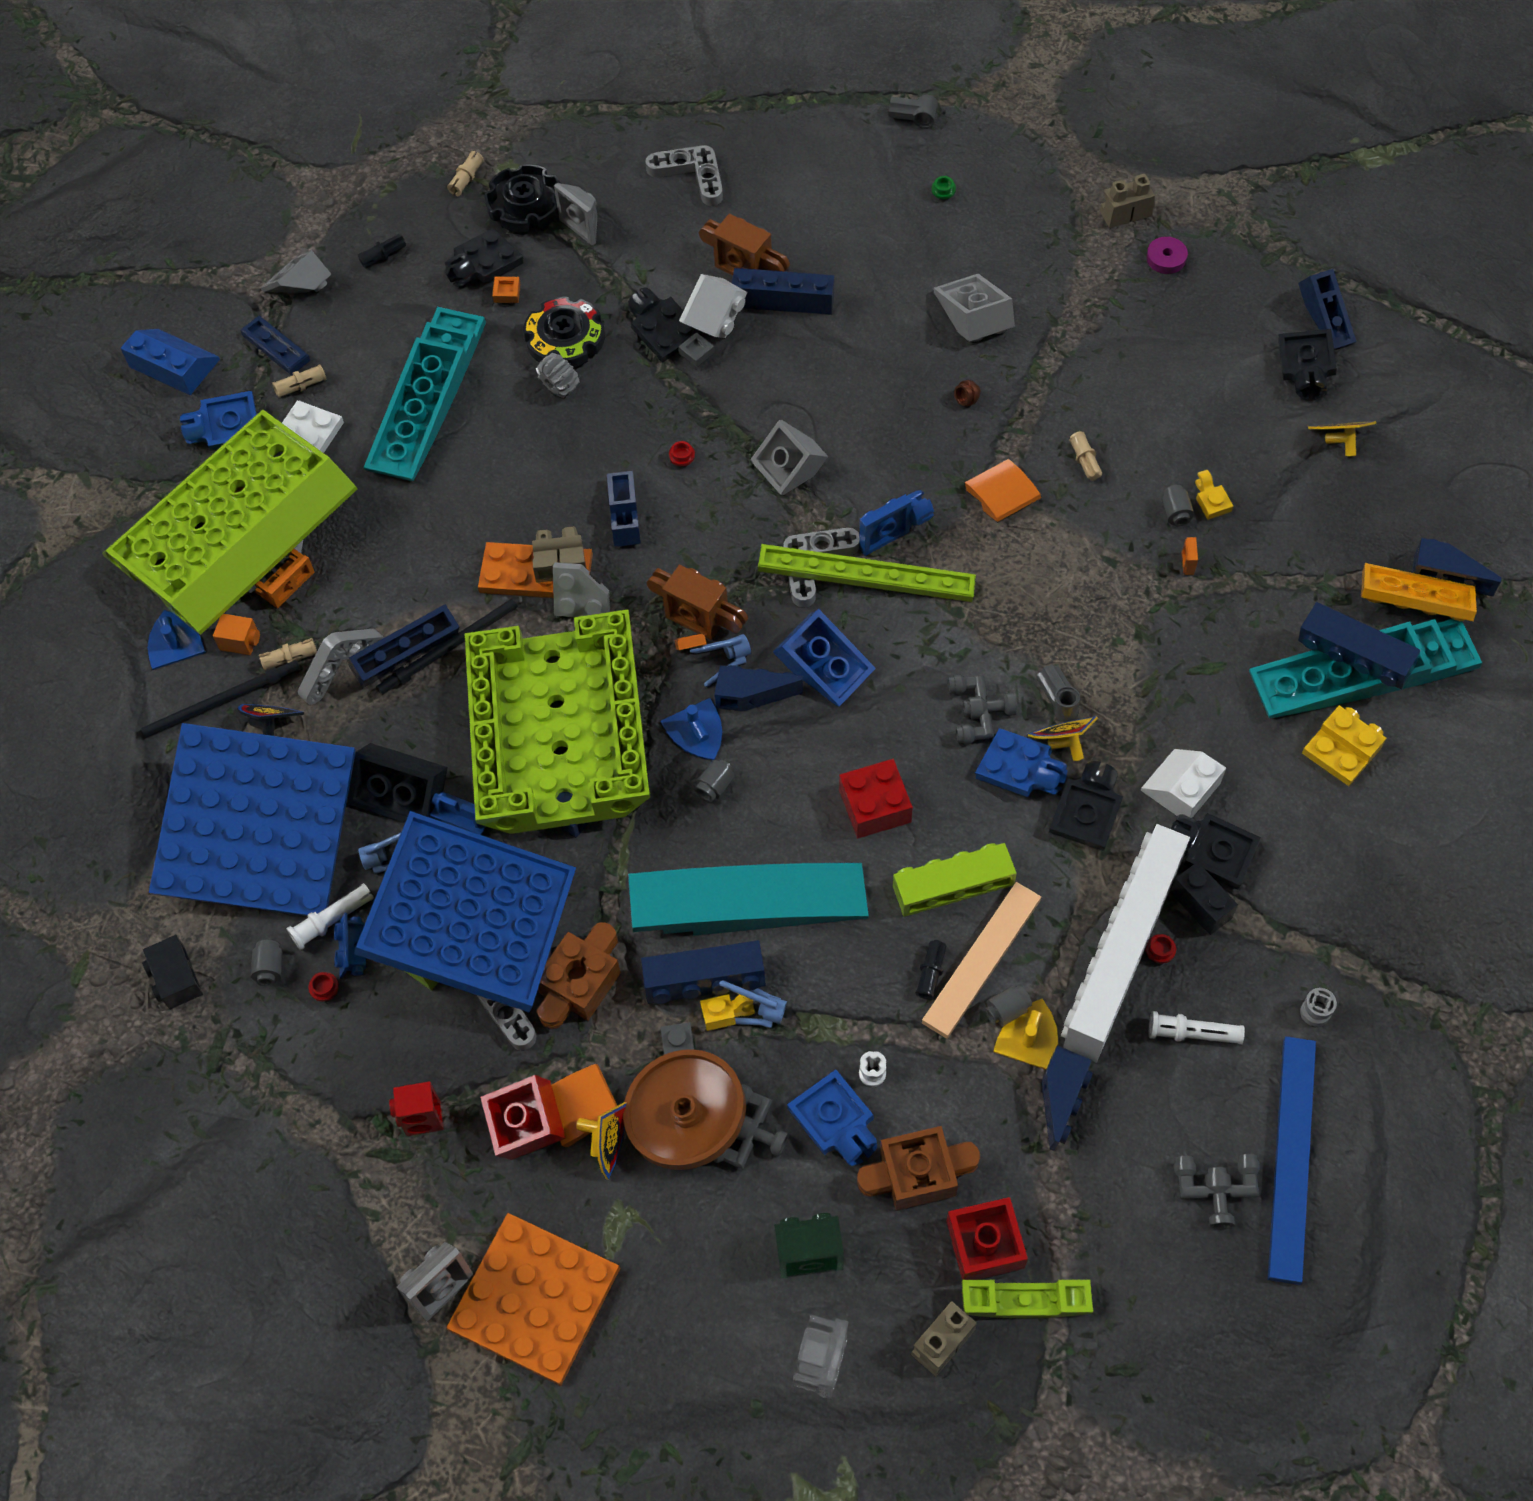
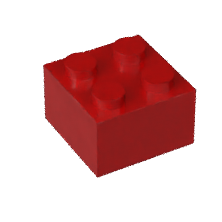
M894 758L839 774V791L857 839L912 823L913 807Z
M533 1075L480 1097L495 1156L513 1160L566 1139L551 1081Z
M1010 1197L948 1211L946 1222L962 1280H979L1025 1269L1028 1258Z

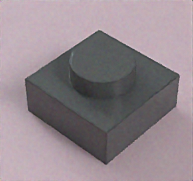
M697 332L678 347L679 354L696 367L715 353L714 346Z
M690 1022L661 1027L664 1055L678 1050H694Z

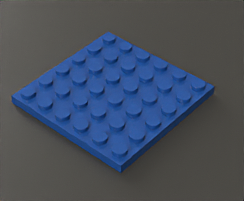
M182 723L149 893L152 895L308 916L311 912L318 914L327 908L356 749L354 747Z
M410 811L354 954L530 1013L576 867Z

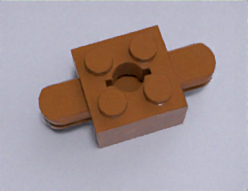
M728 214L721 224L709 219L699 230L701 240L714 248L715 267L731 275L734 273V268L785 272L790 266V262L785 255L772 249L771 233L732 214Z
M679 564L673 574L657 568L646 583L650 591L663 597L667 619L697 634H703L705 638L711 641L721 627L734 633H739L743 627L742 625L748 620V615L744 610L728 603L727 588L721 582L715 579L710 580L693 568H686Z
M605 922L597 923L584 940L567 932L546 962L538 987L539 993L545 997L537 1007L538 1017L545 1027L550 1029L559 1028L571 1011L589 1021L621 974L618 960L610 956L618 943L616 931L610 924Z
M942 1126L883 1139L880 1141L882 1162L861 1167L857 1175V1186L860 1192L867 1197L891 1192L896 1211L956 1197L958 1190L956 1176L976 1171L979 1165L980 1152L972 1142H962L947 1146Z

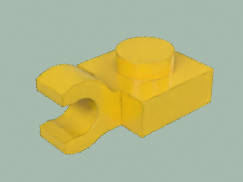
M1208 470L1198 472L1199 479L1195 480V484L1200 493L1197 494L1196 500L1207 520L1232 512L1233 504L1223 486L1214 487L1212 476Z
M729 994L700 1000L707 1031L736 1025L735 1017L750 1016L755 1013L753 1000L740 994L732 1001Z

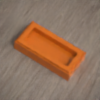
M703 634L674 640L676 650L706 645L705 635Z

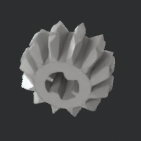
M551 353L549 356H546L536 368L538 378L542 380L543 385L548 388V391H552L556 396L564 398L580 383L578 373L574 371L573 366L559 354Z

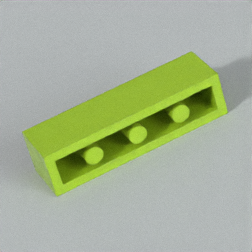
M991 843L974 852H959L946 860L934 859L921 867L903 868L896 874H893V888L903 917L1014 886L1017 873L1006 844L996 845Z

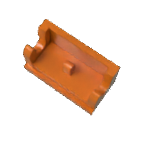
M296 549L289 552L291 554L289 560L265 583L258 581L255 584L257 587L255 589L256 593L277 609L315 573L309 557L304 556Z

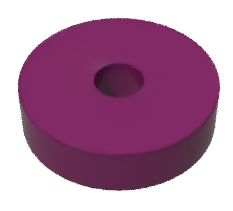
M1160 237L1150 243L1146 260L1154 271L1162 274H1173L1185 266L1188 251L1180 240L1173 237Z

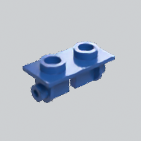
M445 792L434 794L432 804L435 807L430 817L479 835L483 834L486 826L476 823L475 804Z
M344 912L340 922L336 923L334 927V940L339 941V950L335 952L334 962L335 968H339V978L341 979L346 971H351L352 975L359 976L366 969V958L354 954V944L357 945L365 923L362 922L361 917H352L350 920H347V912Z

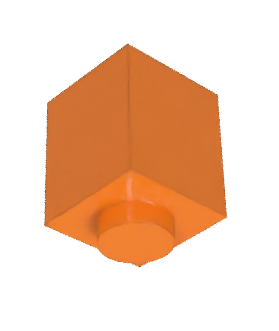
M223 614L219 618L213 638L221 651L251 655L254 646H257L259 643L260 631L257 629L253 618Z

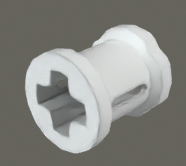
M868 1051L860 1058L859 1077L866 1086H879L886 1078V1059L880 1052Z

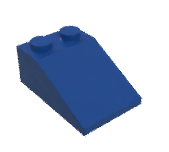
M820 609L809 614L773 651L791 672L798 676H803V681L837 707L841 706L876 669Z

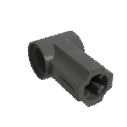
M922 95L918 100L891 96L889 117L913 120L917 126L929 128L934 124L938 101L931 95Z
M1051 664L1044 667L1037 674V681L1053 705L1055 717L1062 722L1075 720L1079 715V691L1070 685L1058 665L1054 666Z

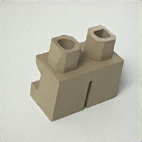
M1146 174L1137 175L1134 182L1130 183L1122 180L1113 182L1111 188L1104 190L1106 202L1101 204L1100 212L1109 228L1130 223V219L1133 222L1153 215L1155 195L1150 188V181Z
M565 527L562 529V537L552 538V533L549 530L537 531L536 540L532 541L533 570L536 583L553 581V565L555 562L559 563V560L560 563L582 564L586 568L581 535H578L576 527Z
M951 1301L914 1344L915 1349L911 1355L936 1377L952 1359L955 1352L974 1333L977 1323Z

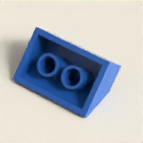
M160 329L136 330L121 347V351L130 368L188 395L195 391L220 360L219 356Z

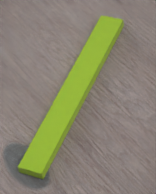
M761 544L758 572L972 602L974 597L976 574Z

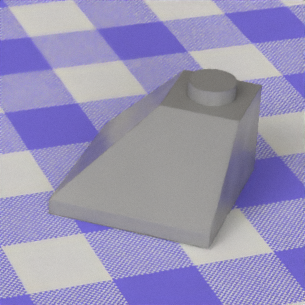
M557 183L554 185L559 219L593 246L596 243L597 203L595 198L580 187Z
M311 250L294 257L260 289L263 292L307 293L312 290L318 292L327 285L326 279L331 273Z
M779 420L750 461L779 494L784 495L814 477L828 456L813 439L783 420Z

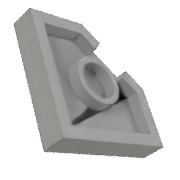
M554 563V616L580 617L610 612L609 589L602 583H597L582 564Z

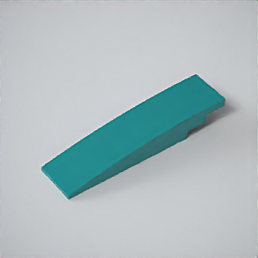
M437 307L431 323H426L421 338L416 337L363 467L364 470L414 481L464 378L485 327V317Z
M1433 619L1413 626L1411 622H1406L1379 630L1421 650L1418 662L1402 689L1481 668L1482 661L1462 621L1450 619L1437 623ZM1311 650L1249 669V673L1269 718L1321 709L1401 690L1395 686L1385 685L1374 676L1362 674L1344 662L1334 661L1327 654L1318 650Z
M862 863L740 865L628 874L633 932L663 930V934L693 931V935L696 936L869 918Z

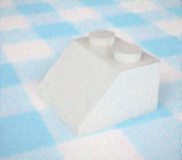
M701 274L679 321L714 337L726 338L734 327L737 313L744 307L745 297L748 292L723 278Z
M1174 749L1142 786L1141 791L1176 816L1184 814L1192 818L1221 784L1226 767L1203 752Z

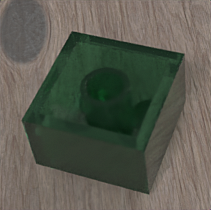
M819 1213L813 1215L812 1219L799 1221L797 1217H789L780 1220V1224H774L780 1278L844 1270V1251L838 1216H831L830 1213Z

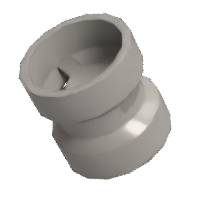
M1315 988L1308 993L1300 1009L1301 1018L1305 1023L1310 1026L1320 1027L1329 1021L1337 1005L1333 993L1324 988Z

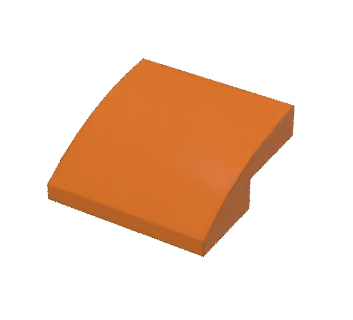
M1009 459L965 482L966 491L978 499L982 504V510L997 522L1041 499L1040 492L1031 480Z
M598 1064L581 1069L552 1084L566 1139L560 1141L564 1147H569L590 1134L589 1132L577 1130L576 1124L579 1118L598 1121V1116L618 1106Z

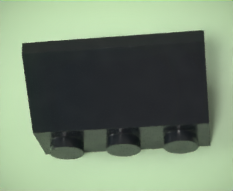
M369 743L355 753L347 804L402 822H406L410 811L431 818L430 814L435 807L432 804V798L435 793L440 794L443 792L448 767Z

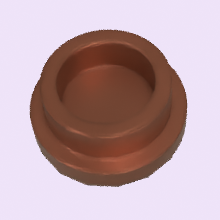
M971 380L960 382L954 390L956 401L964 406L974 405L981 393L980 387Z

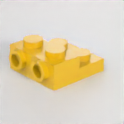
M1339 705L1322 724L1318 733L1304 747L1302 754L1341 782L1350 786L1381 750L1386 737L1383 736L1382 729L1376 724L1367 725L1361 721L1357 711L1350 707L1344 709Z

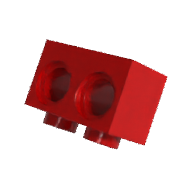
M430 1081L393 1088L394 1099H389L390 1113L392 1118L396 1119L397 1127H402L407 1136L444 1130L441 1101Z

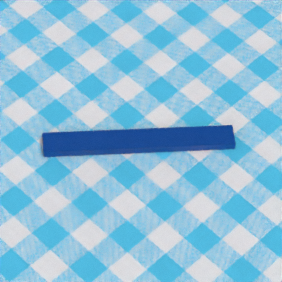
M1285 1036L1282 1051L1268 1280L1301 1285L1303 1278L1316 1041Z

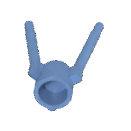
M744 634L728 640L689 649L690 653H702L724 648L727 658L735 660L728 666H739L746 663L745 656L751 654L749 642ZM719 672L707 680L704 686L708 687L716 682Z
M401 832L379 843L359 848L360 859L365 870L372 868L374 874L387 870L388 865H383V862L387 861L384 847L398 841Z
M720 981V986L761 1003L758 1015H762L763 1019L735 1018L736 1024L762 1025L771 1028L773 1022L781 1023L787 1001L770 995L759 988L746 990L734 984Z

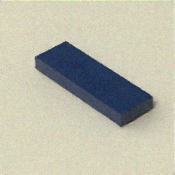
M260 315L240 330L243 337L291 376L293 372L298 371L310 361L307 353Z

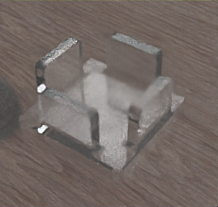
M814 1315L810 1316L809 1328L805 1329L798 1354V1360L800 1361L799 1373L801 1374H794V1386L817 1392L820 1397L832 1399L848 1339V1321L838 1318L832 1321Z

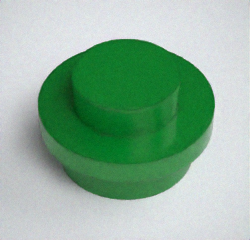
M940 176L932 184V194L939 199H949L956 192V185L952 178L948 176Z

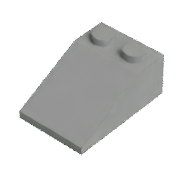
M980 274L933 288L936 297L954 327L969 342L980 341L985 336L1001 334L1006 329L1015 327L1012 298Z
M446 1242L440 1247L437 1245L430 1249L424 1257L425 1261L416 1269L411 1268L401 1277V1283L397 1286L400 1293L426 1321L434 1316L474 1277L461 1253L454 1246Z

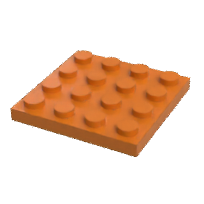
M507 1213L446 1328L448 1331L562 1386L620 1270V1266Z

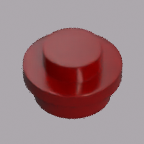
M685 441L674 443L669 450V459L676 466H687L695 458L694 448Z
M1154 935L1147 942L1146 953L1156 963H1168L1176 954V945L1167 935Z
M317 973L309 982V993L317 1001L331 1000L339 990L338 980L331 973Z

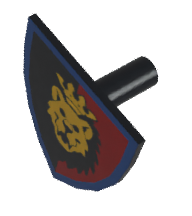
M241 704L238 706L240 714L250 717L249 724L251 726L263 729V735L274 736L275 718L304 715L302 711L277 706Z

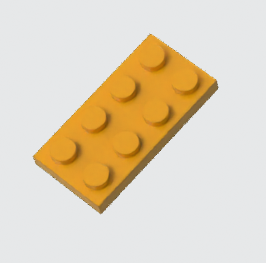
M1368 563L1364 565L1361 598H1366L1373 603L1385 602L1394 604L1401 609L1413 608L1422 610L1429 615L1440 614L1450 616L1457 621H1474L1477 612L1475 586Z

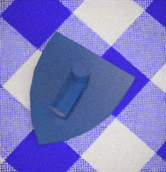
M166 610L155 621L149 635L148 655L152 670L206 653L200 635L174 613Z
M710 698L695 705H689L687 709L660 721L672 741L685 752L698 758L715 760L721 746L722 726L717 709Z

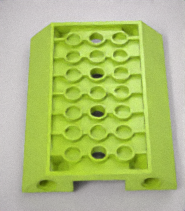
M262 410L102 554L135 582L139 580L159 596L170 611L201 635L357 490V487L330 457L269 413ZM278 452H283L280 456L274 457ZM244 487L242 491L234 493L237 488ZM205 523L202 527L195 529L197 524ZM159 559H165L163 563L155 565Z
M628 609L574 617L575 631L523 638L519 626L465 633L475 820L477 824L514 834L571 824L626 817L650 798ZM549 657H559V660L555 663L546 662ZM555 701L564 702L559 708L550 707ZM558 747L568 748L564 754L557 755L554 753ZM562 792H570L572 794V798L568 802L563 803L557 800V796Z

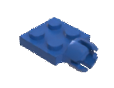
M252 391L200 400L201 407L198 411L184 413L180 416V423H182L181 431L187 444L206 442L210 451L219 449L257 414Z
M918 490L907 496L905 494L897 499H891L881 508L869 511L860 518L859 549L864 556L909 533L912 525H921L934 516V509L930 499L921 498L924 494L923 491Z
M999 728L975 775L976 779L1028 797L1033 790L1037 789L1050 794H1058L1062 789L1057 786L1058 783L1064 785L1067 777V764L1050 757L1052 753L1051 746Z
M834 1070L787 1104L789 1112L824 1155L835 1150L841 1154L849 1165L856 1166L863 1162L859 1157L862 1153L869 1158L877 1149V1140L867 1128V1125L874 1120L872 1112L837 1070Z

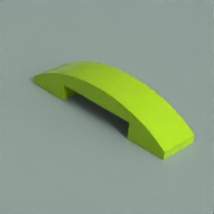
M962 1280L963 1311L967 1315L994 1318H1052L1093 1313L1090 1280H1058L1056 1283H995V1280Z

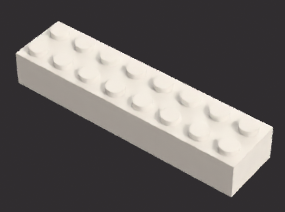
M1156 824L1152 834L1146 833L1138 857L1136 856L1129 878L1125 881L1120 893L1117 906L1112 911L1106 932H1103L1095 957L1092 958L1084 983H1081L1073 1008L1070 1009L1061 1033V1037L1066 1038L1063 1048L1097 1063L1180 867L1190 839L1189 836Z

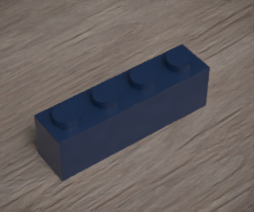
M734 268L732 284L748 292L743 308L832 315L834 275Z
M1318 602L1315 603L1302 624L1298 641L1305 647L1323 652L1334 661L1344 662L1362 674L1374 676L1385 685L1395 686L1401 690L1415 668L1421 652L1420 649Z
M446 604L352 655L349 657L348 665L361 687L364 688L456 635L460 627Z
M759 940L641 958L648 1004H664L671 1000L695 999L704 995H723L731 992L729 989L720 986V981L734 984L746 990H755L758 987L766 986Z

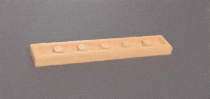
M1018 882L1014 884L922 1019V1024L948 1039L1041 901L1040 895Z

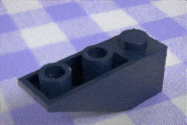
M736 665L720 666L714 694L715 706L719 709L747 711L802 694L803 676H798L791 672L782 674L769 672L765 669H743Z
M1058 1045L1051 1056L1041 1081L1049 1148L1053 1151L1059 1142L1065 1144L1071 1130V1126L1066 1125L1070 1115L1076 1116L1082 1099L1077 1096L1081 1087L1087 1088L1093 1072L1088 1070L1092 1060Z

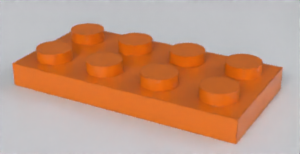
M486 542L478 583L479 593L554 598L553 581L536 583L533 570L534 556L532 545ZM584 549L586 569L590 575L593 553L592 549Z

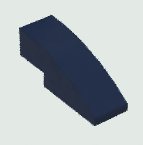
M633 471L608 473L607 483L614 547L641 544Z

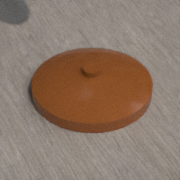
M693 1049L678 1050L667 1053L650 1062L635 1077L625 1097L624 1102L627 1104L623 1113V1121L630 1141L645 1159L667 1169H693L710 1163L721 1156L736 1140L745 1119V1093L738 1076L723 1059L706 1051Z

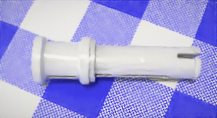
M363 883L360 887L318 914L311 912L308 914L307 919L295 927L289 926L286 929L297 947L302 950L305 948L304 944L318 935L324 936L328 931L327 928L341 920L344 912H347L348 915L370 900L372 901L374 897L372 894H369L370 890Z
M1152 1011L1150 1015L1149 1038L1155 1039L1156 1036L1170 1037L1178 1042L1185 1038L1238 1043L1240 1045L1244 1041L1245 1030L1243 1025L1237 1026L1188 1020L1183 1014H1178L1176 1017L1158 1015L1157 1011ZM1161 1025H1171L1172 1028L1161 1027ZM1201 1029L1223 1031L1225 1033L1201 1032Z

